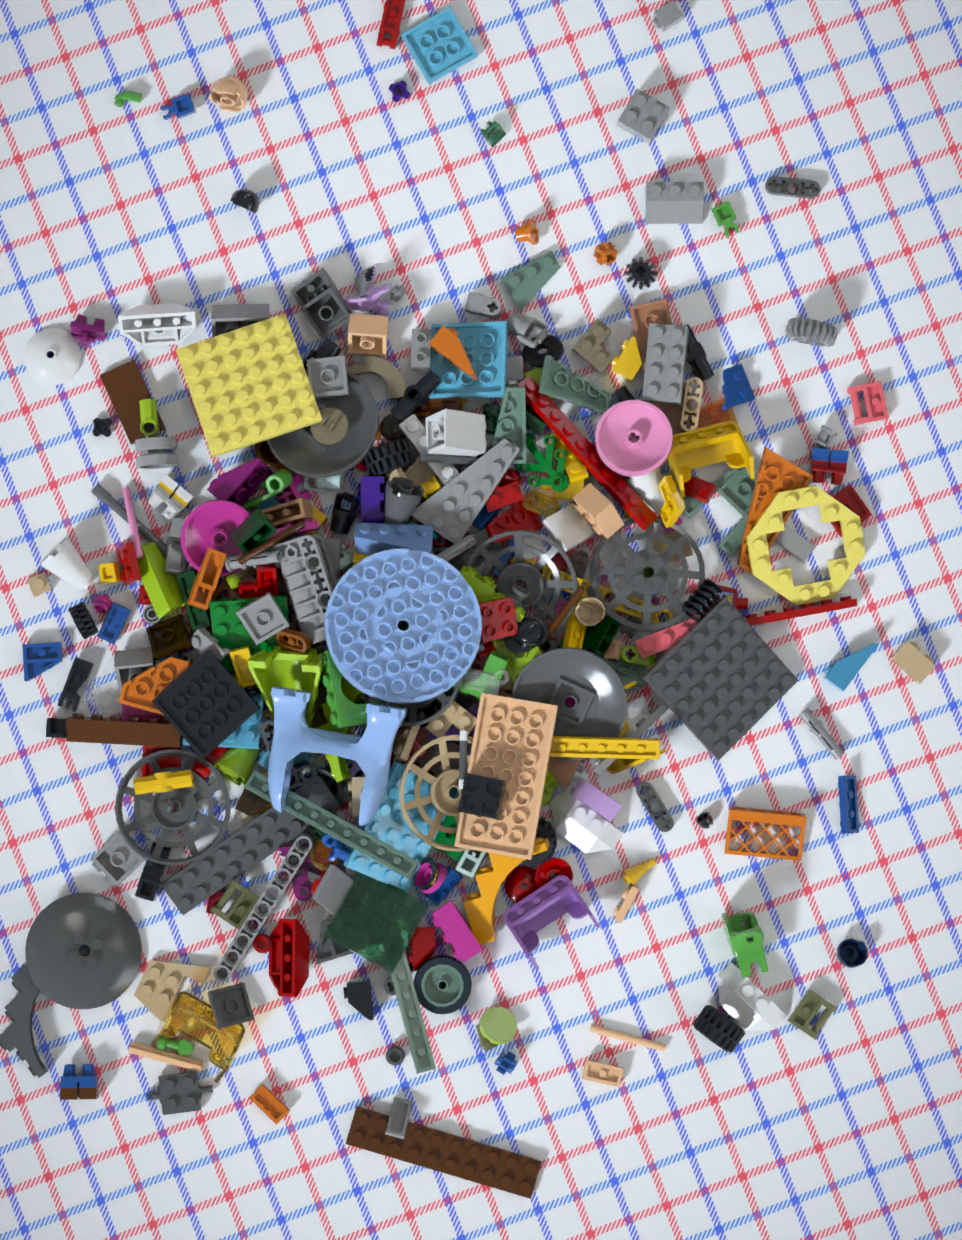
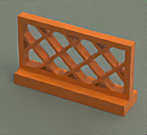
M729 806L724 853L801 861L807 816L805 813ZM732 820L741 821L744 825L737 833L731 828ZM754 822H758L763 826V829L756 835L749 828ZM773 824H779L783 830L774 837L768 828ZM792 826H800V834L793 839L787 830ZM747 829L753 837L744 843L738 835ZM767 831L772 839L763 845L757 837ZM786 833L791 841L782 847L777 838ZM734 838H737L742 844L737 850L729 849L730 842ZM755 839L762 846L756 852L750 851L747 847ZM775 841L781 849L776 853H770L766 847ZM792 843L798 847L797 856L789 855L785 850Z

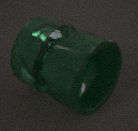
M484 403L482 414L485 415L487 425L485 433L495 435L501 406Z

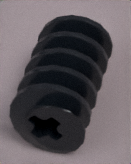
M705 579L703 584L698 586V590H695L693 595L688 597V601L683 603L682 610L688 617L699 622L698 614L704 617L705 612L703 609L709 611L708 603L714 606L713 598L719 600L720 596L717 593H722V590L713 581Z

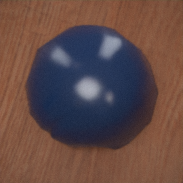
M849 938L840 942L837 947V959L845 967H858L864 964L868 958V949L863 941Z

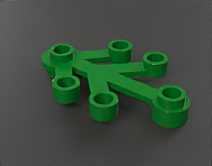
M526 433L528 438L526 449H529L540 464H529L528 462L518 464L517 470L521 473L547 472L551 477L540 478L539 476L531 475L528 478L530 486H551L557 492L566 490L569 486V479L564 474L565 461L568 457L567 451L557 449L554 454L557 439L552 435H547L544 438V444L547 446L545 458L536 446V437L533 434ZM550 438H552L551 444L548 443V440ZM563 452V456L560 458L559 454ZM554 456L558 460L557 471L553 468ZM558 479L561 480L559 485H557Z

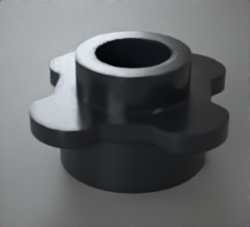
M95 418L93 420V435L96 437L99 435L111 436V419Z

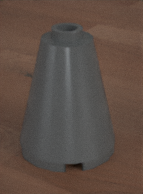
M393 477L391 481L387 480L384 524H406L423 497L424 489L421 485L418 484L416 487L412 484V480L402 477Z

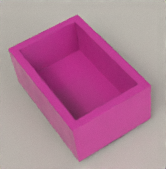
M452 899L432 912V922L436 928L441 927L443 930L441 936L447 945L449 943L452 944L454 948L452 953L457 961L461 959L464 963L483 950L481 944L479 945L471 928Z

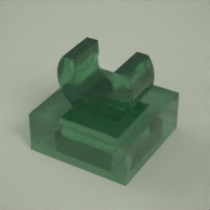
M488 121L489 127L486 130L481 128L480 131L487 143L494 147L506 133L499 123Z

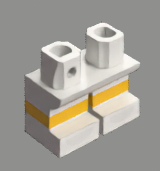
M165 474L157 487L152 490L153 495L148 503L155 509L162 502L167 504L168 507L163 511L162 515L168 520H172V517H175L177 514L181 515L195 498Z

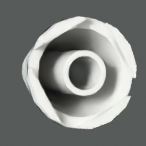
M660 467L644 476H623L627 484L653 512L660 514L659 511L665 503L658 487L663 479Z
M67 537L57 544L40 562L42 567L79 590L82 587L84 589L88 588L93 582L91 580L93 575Z

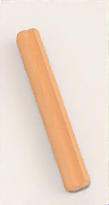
M131 1042L128 1052L131 1054L197 1072L202 1071L204 1064L203 1061L135 1042Z

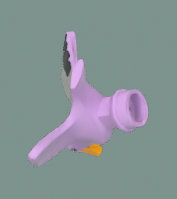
M373 266L354 278L358 297L346 296L344 300L348 308L352 307L361 312L374 310L377 312V315L386 316L391 304L387 300H380L379 297L391 289V282L375 288L373 284L376 268Z

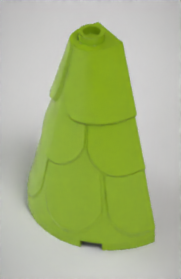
M274 646V650L269 652L262 650L251 656L247 660L248 668L272 713L273 720L272 687L277 686L312 692V696L306 708L305 716L309 728H311L323 670L321 654L318 655L317 650L311 647L304 653H298L284 649L281 646Z

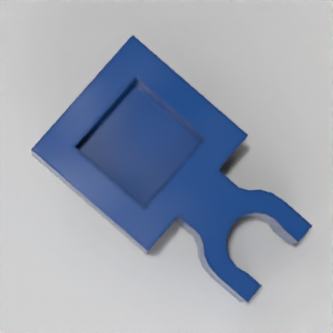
M189 93L171 99L173 103L171 106L164 105L160 107L162 111L169 110V113L163 116L165 120L172 118L174 114L180 119L196 113L192 96Z

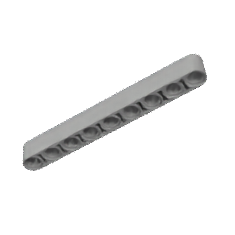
M303 833L296 839L217 964L213 976L218 982H226L231 977L312 849L314 839L310 834ZM300 839H307L309 847H302ZM296 855L299 858V863H292L290 856ZM286 871L289 879H281L279 873ZM269 888H277L279 895H271ZM259 904H266L269 910L267 912L261 911ZM249 920H256L258 927L252 928L249 925ZM239 936H246L248 943L242 944L239 941ZM229 952H235L238 955V959H230ZM219 968H225L228 975H220Z

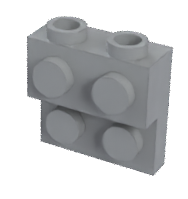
M120 832L90 858L93 861L92 866L98 872L103 871L106 875V881L111 886L114 884L119 886L146 860L128 845Z

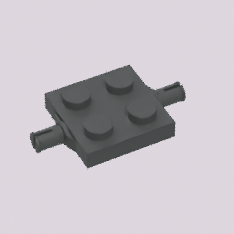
M197 1071L158 1076V1092L147 1093V1100H159L162 1105L163 1115L202 1110V1094L213 1093V1085L201 1086L198 1081Z

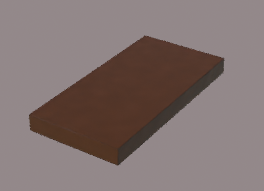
M132 360L100 375L131 445L135 444L137 439L146 438L140 430L139 401L152 399L136 361ZM157 410L159 432L166 430V427ZM148 425L145 428V432H153L154 425Z

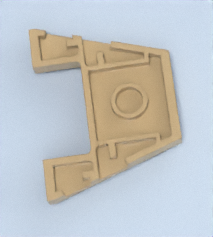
M150 960L134 996L175 1036H179L186 1020L170 1013L169 1008L185 976L204 984L211 968L208 966Z

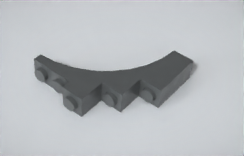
M26 965L11 977L13 980L11 983L17 991L21 990L22 993L4 1007L7 1010L5 1011L7 1017L16 1023L0 1034V1046L9 1052L16 1048L18 1050L16 1052L18 1057L22 1061L26 1060L29 1064L28 1069L32 1075H37L40 1078L48 1072L38 1055L32 1032L33 1010L40 990L33 982Z

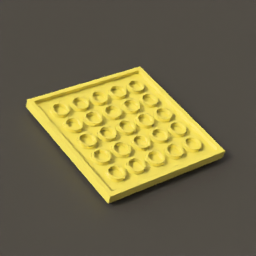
M286 313L176 349L212 458L322 421Z

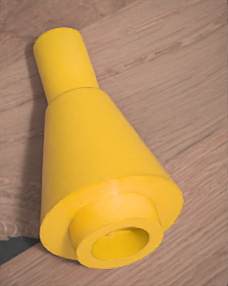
M651 858L644 864L624 869L623 880L627 885L631 884L634 886L647 870L656 865V862Z

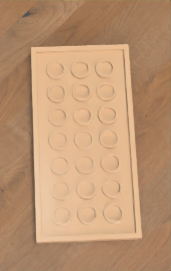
M481 693L467 773L506 781L499 820L460 812L454 847L532 860L558 711L557 705Z

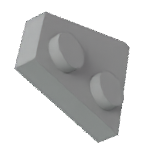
M204 627L197 629L190 637L192 645L200 657L210 649L221 662L230 653L227 647L222 649L218 645L219 640L211 636Z

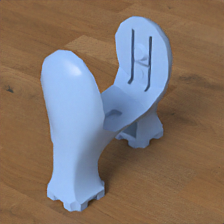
M272 687L274 732L268 766V787L273 808L279 813H282L291 781L294 757L302 752L331 754L355 760L364 772L365 780L360 796L359 826L369 824L377 813L385 793L393 744L397 731L406 717L407 709L367 703L365 711L367 713V727L363 736L309 728L306 722V708L311 701L312 692L285 687Z

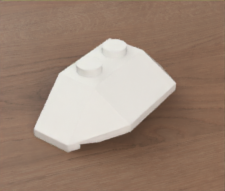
M178 303L138 305L118 315L120 334L142 347L180 344L197 329L195 310Z
M563 788L551 802L555 831L585 853L611 850L624 835V833Z
M732 962L718 975L719 1004L747 1031L774 1030L787 1017L748 977L742 978L741 971Z

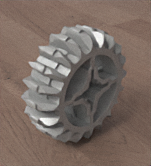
M792 318L789 319L786 325L785 336L798 343L829 347L833 346L837 339V328L834 325L819 320Z

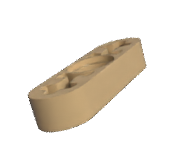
M691 377L685 385L680 428L684 432L695 430L698 426L703 382L698 377ZM693 381H696V384L700 387L695 390V395H699L698 398L687 396V393H692V387H689V384H692ZM688 400L696 401L697 408L695 410H689L686 407ZM685 412L688 414L696 413V417H691V423H694V426H691L690 429H687V425L683 423L688 420V415H684Z

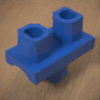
M326 833L323 834L322 843L327 848L332 847L328 860L334 862L337 857L346 861L351 852L350 847Z

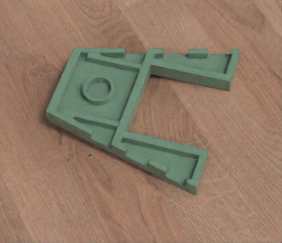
M746 467L734 468L712 482L717 487L715 492L722 496L744 517L718 545L731 558L734 557L742 542L757 480L756 475L754 479L750 478ZM688 497L684 500L685 509L683 513L690 519L705 503Z

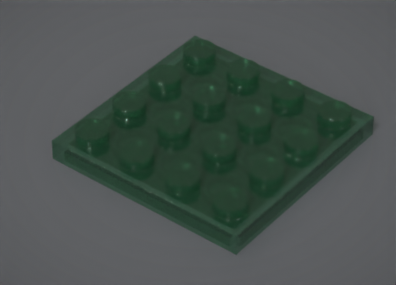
M358 873L324 937L393 973L426 913L429 904L390 883L386 884Z

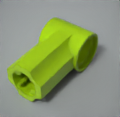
M156 399L140 400V430L146 438L157 437L160 429L158 426ZM148 425H154V430L151 433H146L145 428Z

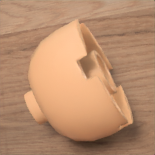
M223 77L213 84L209 100L214 105L215 102L219 104L222 110L240 112L241 108L245 109L248 91L243 82L237 77Z

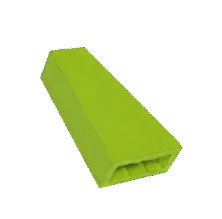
M154 542L148 545L143 543L141 544L143 557L137 558L141 581L156 615L160 619L180 609L185 603L177 576L165 573L166 559Z

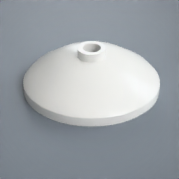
M48 328L41 330L31 337L25 347L24 362L27 371L35 380L46 385H60L69 381L77 373L81 364L82 356L78 342L71 334L61 329ZM49 352H54L52 358H48Z

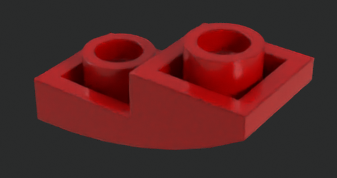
M216 747L205 759L215 765L228 748ZM195 760L192 771L205 781L212 772L201 762Z

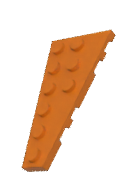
M766 447L763 450L736 564L751 574L746 540L747 534L753 529L757 520L770 505L777 492L807 487L813 478L811 474ZM793 510L782 511L784 524ZM780 531L766 534L769 550Z

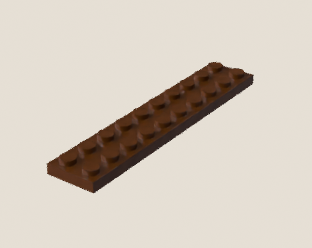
M356 1106L345 1144L531 1199L542 1160L408 1121L404 1139L385 1135L390 1115Z

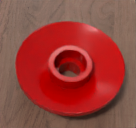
M553 857L548 862L544 860V864L541 866L539 864L535 871V882L538 888L559 875L567 876L571 882L573 879L570 865L561 858ZM552 871L556 872L555 876H549Z
M519 866L507 875L505 891L513 902L518 903L539 889L535 882V869L528 866ZM522 882L528 884L526 889H521L520 884Z

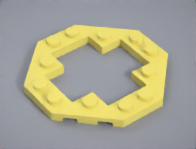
M816 485L777 492L770 505L764 510L753 529L746 536L752 574L795 605L834 599L865 556L860 516ZM818 505L822 524L840 520L845 557L827 560L830 579L793 585L790 567L772 570L766 534L785 531L782 511Z

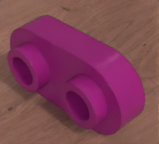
M301 864L299 869L303 871V875L298 877L295 874L291 881L295 897L299 901L305 902L313 896L311 893L312 883L308 878L309 868ZM302 888H305L307 890V894L305 896L301 895L300 890Z

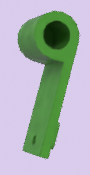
M287 469L276 471L266 480L268 492L247 501L242 507L244 509L251 507L250 509L253 510L261 506L259 502L279 494L291 485L293 481L290 471Z

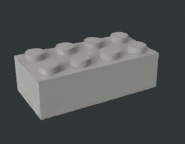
M649 323L643 401L682 405L689 336L688 326Z

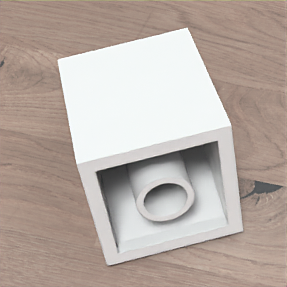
M444 409L426 417V454L478 456L485 453L487 447L485 415Z

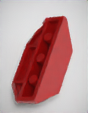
M279 919L278 924L269 936L273 942L272 948L269 951V977L280 997H297L309 977V937L298 919Z

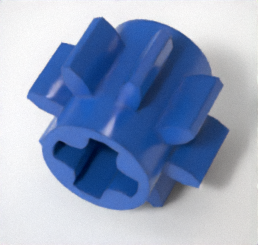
M509 1050L506 1054L501 1052L494 1062L498 1066L496 1071L503 1075L506 1072L511 1074L518 1063L514 1060L516 1055Z

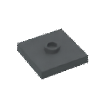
M245 983L207 992L217 1029L255 1020Z

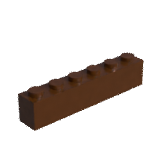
M72 713V716L66 718V741L177 748L183 746V736L168 719L167 721H160L158 717H149L148 720H141L139 716H130L129 719H122L120 715H111L110 718H103L102 714H91V717H84L83 713Z

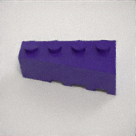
M384 476L360 477L361 483H358V495H361V502L358 505V514H361V521H358V523L384 524Z

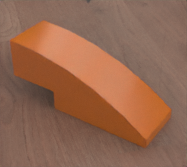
M211 548L207 549L187 601L188 605L203 610L208 609L226 559V553Z

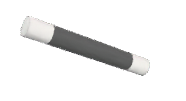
M460 731L459 789H463L465 773H467L468 731Z

